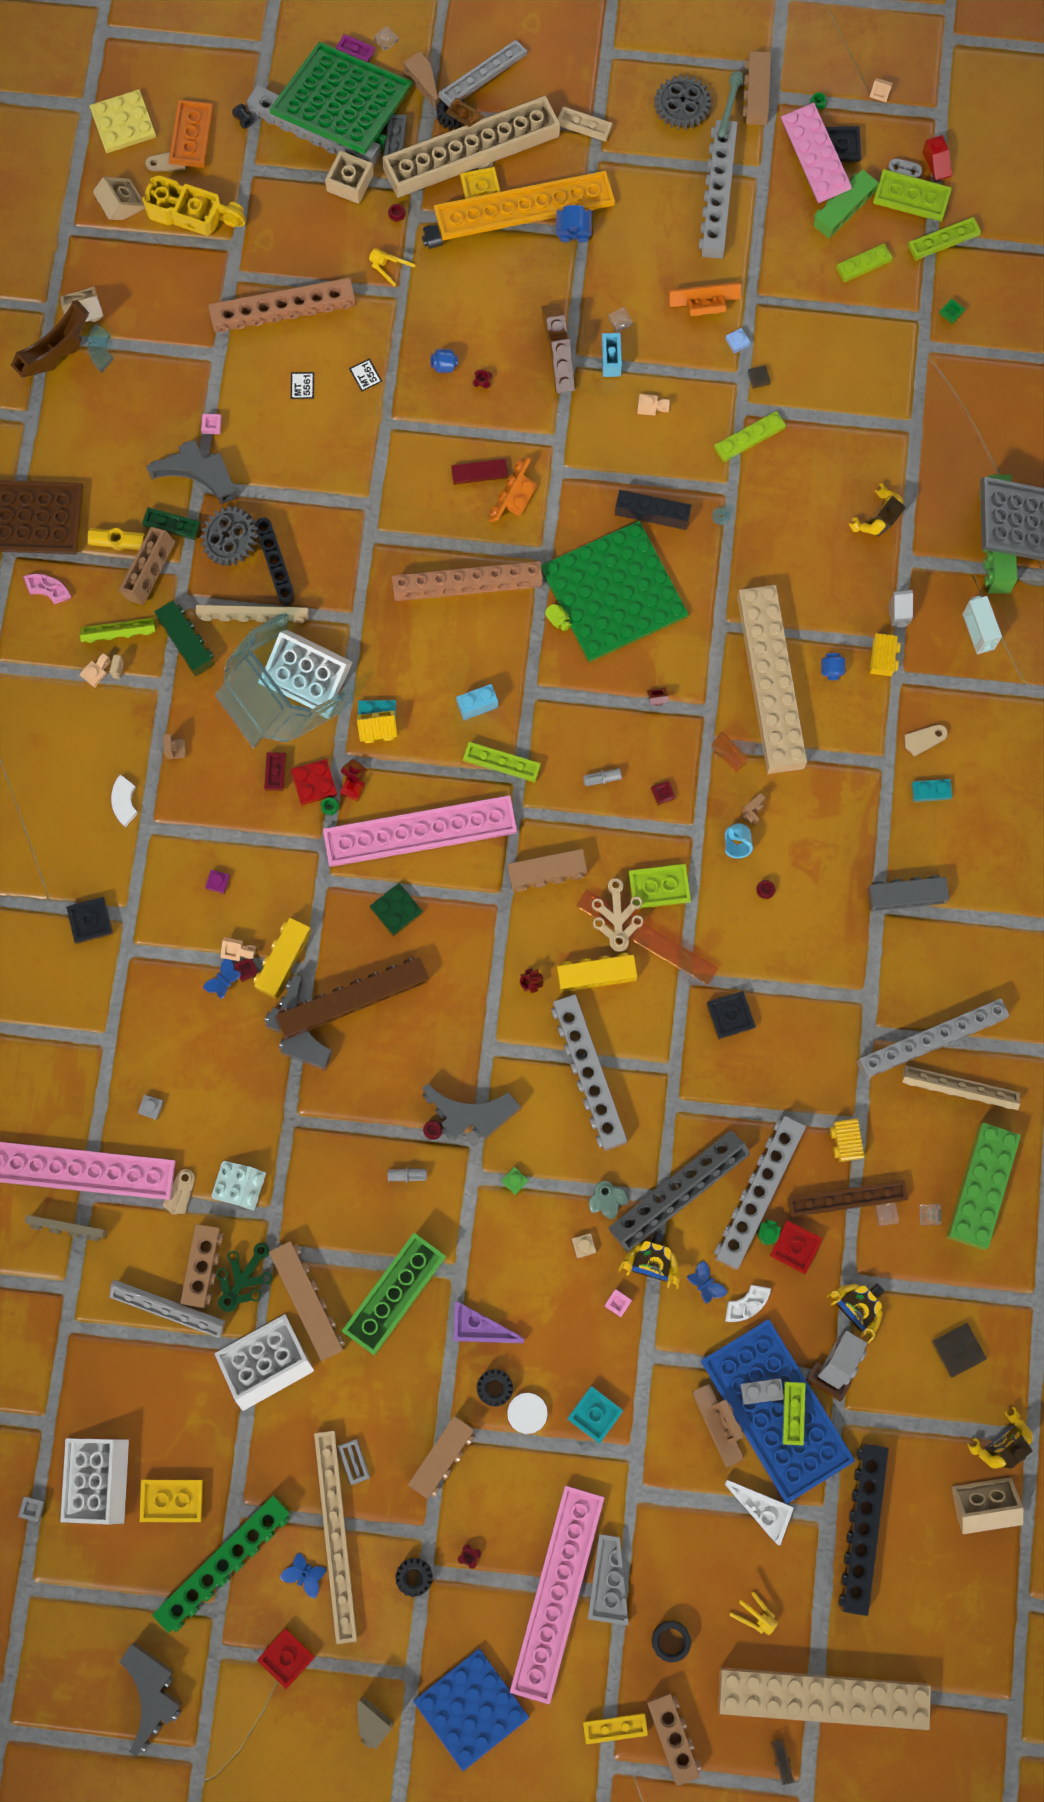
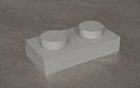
M781 1379L740 1384L743 1405L784 1399Z

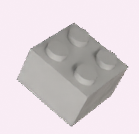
M845 1331L833 1345L818 1377L837 1389H840L843 1384L847 1385L851 1378L853 1379L859 1369L857 1365L859 1362H862L867 1353L864 1350L867 1343L850 1332Z

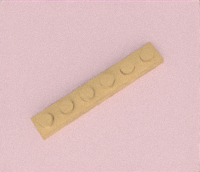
M196 605L197 617L203 621H210L212 619L230 621V619H237L241 622L256 620L258 622L275 620L278 623L286 621L304 623V621H309L310 615L308 608Z
M904 1066L902 1083L910 1086H918L931 1091L935 1090L948 1095H956L969 1100L1002 1106L1007 1109H1019L1020 1092Z

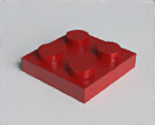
M327 759L290 769L301 806L337 796Z
M786 1221L769 1257L805 1275L823 1238Z
M285 1628L257 1661L287 1690L315 1656Z

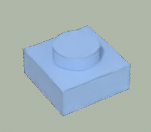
M742 328L726 335L725 340L734 354L750 346V341Z

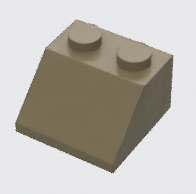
M362 1696L357 1703L359 1735L362 1737L361 1741L370 1749L371 1747L376 1749L390 1732L394 1722Z

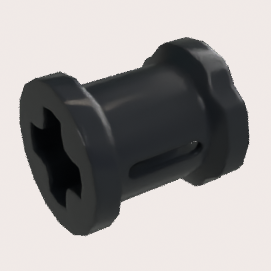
M239 104L232 110V115L240 121V126L243 129L250 127L254 123L255 118L246 111L244 104Z

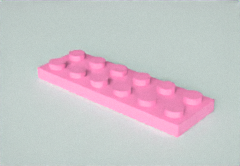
M809 104L781 116L782 123L817 202L820 203L851 190L849 179L815 104Z

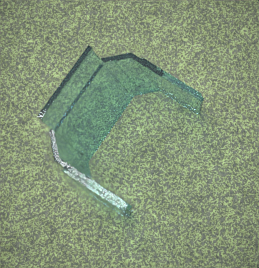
M287 613L279 614L250 631L228 658L224 671V684L216 693V698L253 748L257 746L262 737L283 742H289L294 738H298L341 713L345 705L347 694L344 691L314 709L291 705L253 653V650L278 637L281 631L287 630L289 618Z

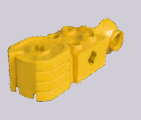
M160 175L150 178L151 184L149 183L145 191L146 198L145 196L142 197L149 219L165 225L174 224L206 236L214 232L219 220L231 227L245 226L244 209L241 205L235 202H229L228 205L220 204L218 194L188 184L181 186L177 181Z

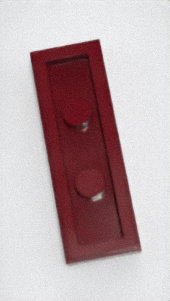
M506 459L451 465L454 485L508 478Z

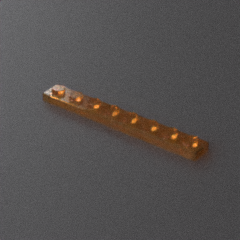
M586 889L576 907L595 918H602L606 925L614 929V925L600 912L593 910L592 902L595 899H601L604 906L612 913L613 905ZM596 902L594 906L600 908L601 903ZM631 915L622 924V932L632 924L633 917ZM635 919L634 923L639 925L641 921ZM644 923L629 937V939L706 985H709L718 970V967Z

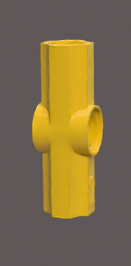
M90 528L88 531V544L112 547L117 551L122 549L139 550L146 535L144 533L125 532L118 528L111 530ZM116 537H121L119 541H113Z

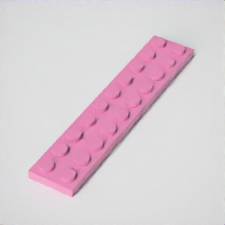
M504 796L323 829L329 866L333 867L517 834L511 797Z
M0 1142V1183L171 1200L175 1160Z
M568 1486L564 1488L510 1693L546 1704L551 1702L604 1501L602 1496Z

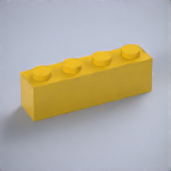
M289 918L288 922L285 921L283 923L279 939L276 938L274 940L270 956L267 955L263 961L262 966L264 968L262 972H258L254 979L256 990L275 999L281 993L312 933L310 927Z
M621 953L617 955L618 957L614 958L601 956L598 958L599 960L594 961L582 959L579 963L572 964L570 961L560 963V966H557L560 992L637 981L634 955Z

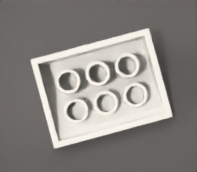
M289 630L281 631L278 635L259 683L326 715L341 689L353 662Z
M286 1314L214 1353L231 1393L243 1411L314 1372L309 1358Z
M65 1440L60 1522L124 1524L129 1440Z

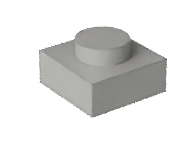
M144 1095L138 1114L157 1120L164 1101Z
M24 1496L18 1517L39 1522L45 1501Z

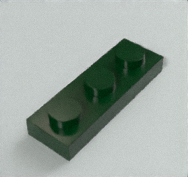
M147 507L142 521L143 527L165 530L169 534L191 540H196L201 526L200 521Z

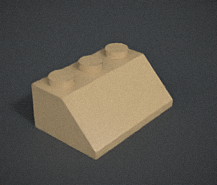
M1012 1477L952 1486L956 1515L962 1534L1023 1525V1505Z

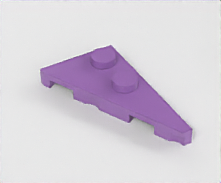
M455 1302L453 1341L524 1343V1338L463 1304Z

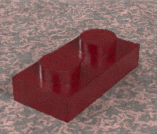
M267 752L265 791H284L286 753Z

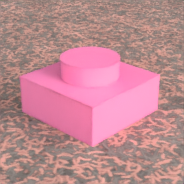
M221 414L202 415V434L221 433Z
M615 1289L605 1307L619 1317H622L632 1300Z

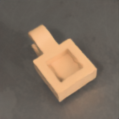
M640 394L637 414L655 416L656 411L669 412L670 400L662 399L658 401V396Z
M103 653L98 658L96 664L91 661L79 675L95 688L107 675L104 669L111 663V660Z
M224 937L222 940L221 958L240 961L242 956L253 959L257 947L253 945L243 946V941Z

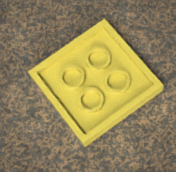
M140 89L89 105L106 154L156 138Z

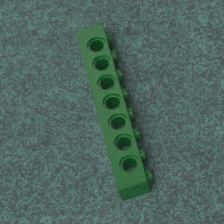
M273 1495L152 1616L168 1634L173 1630L176 1633L184 1626L183 1620L188 1615L192 1617L200 1610L198 1605L203 1600L208 1602L215 1595L213 1590L218 1585L222 1588L230 1580L229 1574L233 1571L237 1573L245 1565L244 1560L248 1556L252 1558L260 1550L258 1546L263 1541L267 1543L275 1535L273 1531L278 1526L282 1528L290 1521L288 1516L291 1514V1511L276 1495ZM268 1514L274 1518L272 1526H266L264 1523V1517ZM252 1529L257 1530L259 1533L257 1541H252L249 1538V1532ZM236 1544L243 1546L244 1553L242 1556H237L234 1553ZM221 1559H225L229 1563L226 1571L219 1568ZM206 1574L212 1575L214 1579L211 1586L204 1583V1576ZM191 1589H195L198 1592V1599L196 1601L189 1598V1591ZM176 1604L183 1607L181 1616L174 1613L173 1609Z

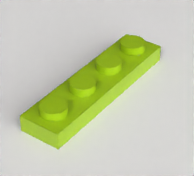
M974 217L910 241L908 247L916 261L980 236L981 230Z
M775 411L715 444L714 449L724 463L784 430L786 424L778 412Z
M154 617L81 627L80 639L81 642L92 643L100 639L112 640L122 636L129 638L137 634L149 635L156 632V620Z
M468 742L463 757L464 762L534 783L541 763Z

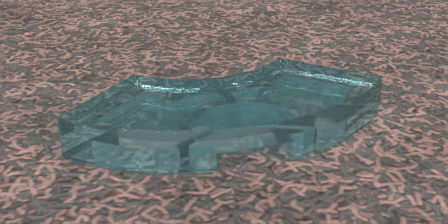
M95 324L88 338V350L95 367L100 372H103L113 360V357L107 350V344L111 335Z

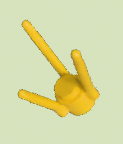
M374 248L369 256V260L373 262L372 267L377 269L393 286H396V283L380 265L384 266L387 260L411 267L416 266L409 261L387 254L378 248Z
M752 1592V1596L765 1613L762 1615L757 1613L743 1600H739V1603L758 1619L756 1622L758 1625L732 1612L729 1614L731 1617L756 1629L761 1634L764 1632L770 1635L778 1625V1622L774 1619L775 1615L769 1611L755 1592Z

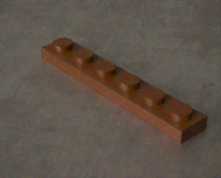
M905 1180L788 1197L787 1201L790 1218L907 1201L908 1194Z

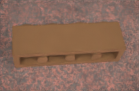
M750 51L749 59H745V70H748V74H745L744 85H747V90H744L743 101L747 102L743 106V117H746V124L767 125L771 52Z
M582 849L507 864L511 888L517 892L525 891L528 889L527 887L532 886L541 888L546 886V883L551 882L561 884L566 879L571 878L573 880H580L587 875Z
M454 1416L408 1486L427 1499L430 1496L434 1498L441 1488L438 1486L441 1479L446 1480L452 1472L450 1466L454 1461L458 1463L464 1454L461 1451L464 1445L467 1444L469 1446L475 1435L472 1434L474 1429Z

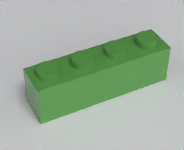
M863 169L858 174L855 173L849 180L851 190L830 198L823 209H819L814 215L813 226L830 239L876 192L879 182Z

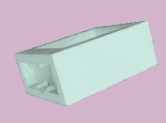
M973 597L970 599L962 615L976 653L981 654L995 650L1002 635L988 597Z

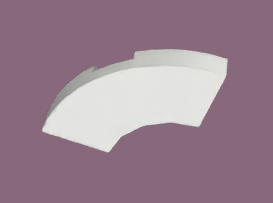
M120 775L113 786L111 802L116 817L123 826L127 827L138 814L131 801L132 793L136 787Z
M751 1285L748 1293L742 1299L728 1301L725 1322L743 1321L754 1316L767 1302L771 1288Z

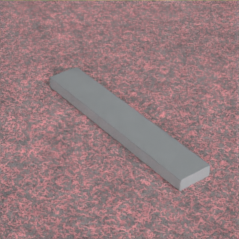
M514 40L439 92L438 97L451 108L525 57L527 50L517 40Z
M113 1280L109 1297L217 1338H221L225 1321L116 1280Z

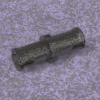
M784 1739L771 1741L776 1760L774 1764L778 1767L782 1785L794 1783L795 1779L790 1767L791 1759L787 1756Z

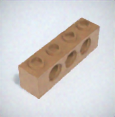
M150 527L119 588V591L128 601L141 605L145 604L175 544V541L165 530Z
M195 1225L180 1304L207 1309V1305L211 1304L212 1293H210L211 1285L215 1284L216 1280L214 1267L219 1263L220 1253H217L218 1247L222 1245L224 1234L221 1233L222 1230L220 1228ZM205 1242H210L212 1245L209 1252H203L202 1250ZM206 1261L208 1264L207 1270L200 1272L198 1269L199 1264ZM202 1281L204 1284L203 1290L196 1292L194 1289L195 1284Z
M667 1692L646 1700L676 1786L700 1778L699 1771H702L698 1758H693L691 1751L694 1750L691 1738H686L684 1730L687 1729L683 1716H678L676 1709L680 1708L676 1695L672 1697L671 1693ZM665 1712L673 1713V1720L669 1723L662 1720V1715ZM676 1732L681 1735L678 1743L669 1741L672 1733ZM681 1753L688 1755V1761L685 1764L677 1762V1757Z

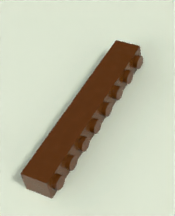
M414 957L409 958L403 962L404 964L399 966L396 964L386 968L385 972L380 974L379 972H374L368 975V978L365 980H354L350 983V986L345 988L339 986L333 989L330 994H319L314 997L315 1000L310 1002L302 1001L296 1004V1007L293 1009L284 1008L278 1011L275 1020L284 1041L426 984L429 977L420 957L414 959Z

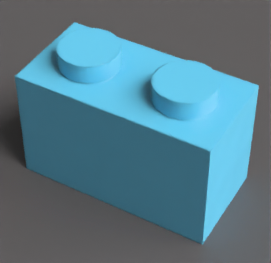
M602 333L603 377L621 376L620 333Z
M492 684L456 697L457 706L463 721L498 708V699Z

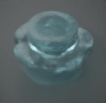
M725 507L716 508L713 510L712 519L716 524L723 525L730 519V513Z

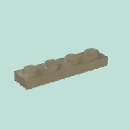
M26 1215L24 1222L29 1224L31 1229L41 1230L42 1227L49 1228V1232L56 1234L66 1231L69 1232L68 1236L80 1238L82 1234L87 1235L88 1240L98 1242L100 1238L106 1239L107 1231L103 1229Z

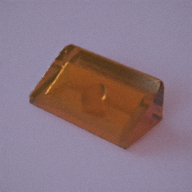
M457 98L454 99L446 111L448 115L468 127L484 118L478 110Z
M721 732L713 741L712 748L734 772H737L746 764L747 757L724 732Z

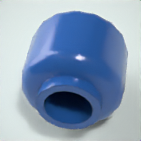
M436 349L431 354V367L437 373H452L455 366H458V356L454 354L452 349Z
M840 653L825 654L826 657L821 659V674L828 677V680H839V676L845 675L846 672L845 658Z

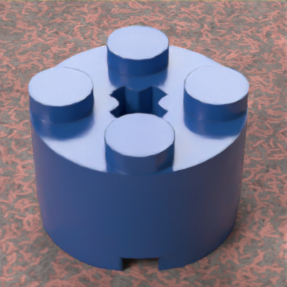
M579 205L564 206L562 211L558 209L556 211V235L560 237V241L569 242L570 239H577L579 242L588 241V237L592 234V211L590 209L586 211L583 206Z

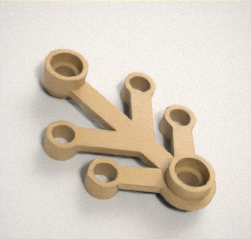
M613 878L608 883V890L612 893L613 913L604 906L601 899L593 900L592 908L600 912L614 925L615 933L605 925L604 920L600 917L594 919L593 927L596 930H600L610 939V947L614 951L621 952L628 947L630 935L643 925V918L636 915L632 918V924L622 932V924L636 909L641 907L642 900L639 897H633L630 905L621 913L620 893L623 890V882L618 878ZM616 882L619 884V887L614 888L612 884ZM638 900L640 904L634 906L632 902ZM596 902L601 903V907L596 908L594 904ZM639 919L641 923L636 925L634 920ZM596 921H601L602 926L597 927L595 925ZM622 939L623 943L618 945L616 940Z

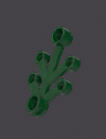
M258 1243L253 1249L254 1255L242 1274L239 1264V1253L236 1251L228 1253L227 1259L231 1262L235 1285L230 1291L227 1279L229 1277L228 1270L225 1268L217 1270L216 1276L220 1279L222 1295L218 1300L221 1310L232 1312L240 1303L258 1302L261 1300L262 1293L257 1289L252 1290L250 1294L239 1296L238 1294L242 1288L272 1283L273 1276L269 1272H264L261 1276L249 1278L259 1261L269 1256L270 1248L267 1244ZM260 1247L265 1249L263 1254L258 1253ZM233 1253L237 1254V1259L235 1261H232L230 1259V1256ZM222 1270L226 1272V1276L224 1278H221L219 1276V1273ZM269 1275L270 1281L264 1282L263 1277ZM254 1292L259 1293L258 1299H253L252 1294ZM227 1298H230L232 1301L229 1306L225 1305Z

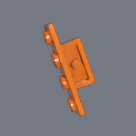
M740 282L669 290L670 307L688 305L690 316L726 312L725 301L741 298Z
M527 457L516 462L513 474L506 480L507 485L505 489L498 495L497 504L489 512V522L498 521L505 508L516 516H521L537 484L523 475L531 461L530 458Z

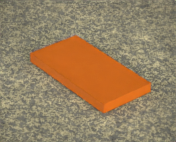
M178 99L169 164L205 168L214 108L213 103Z

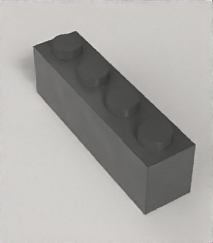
M933 875L929 879L922 880L921 877H914L910 881L903 882L902 879H895L891 883L884 884L883 881H876L867 889L870 912L946 904L949 901L946 877L940 878V875Z

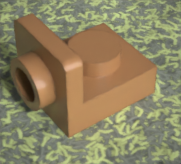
M163 734V751L166 758H185V740H173L171 734Z
M761 793L749 802L742 811L743 818L748 823L752 822L753 825H756L759 821L755 813H758L764 807L763 803L766 798Z

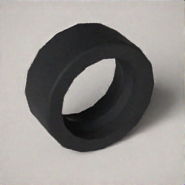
M673 1620L664 1621L653 1631L651 1638L652 1647L656 1655L663 1661L670 1663L679 1662L689 1653L691 1637L686 1627L680 1622ZM667 1629H675L683 1637V1647L676 1654L665 1653L659 1645L660 1635Z

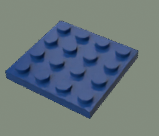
M480 1648L413 1700L462 1771L466 1770L529 1719L528 1714L515 1696L510 1693V1689Z

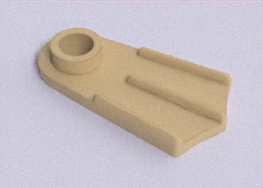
M170 152L150 156L146 160V167L150 171H185L186 166L169 164Z
M935 725L906 734L904 736L905 749L915 757L944 741L947 737V729L942 725ZM935 732H941L942 736H936Z
M183 1169L178 1173L172 1185L171 1200H165L162 1205L172 1215L186 1214L195 1181V1175L191 1170ZM187 1174L189 1179L184 1182L182 1177Z

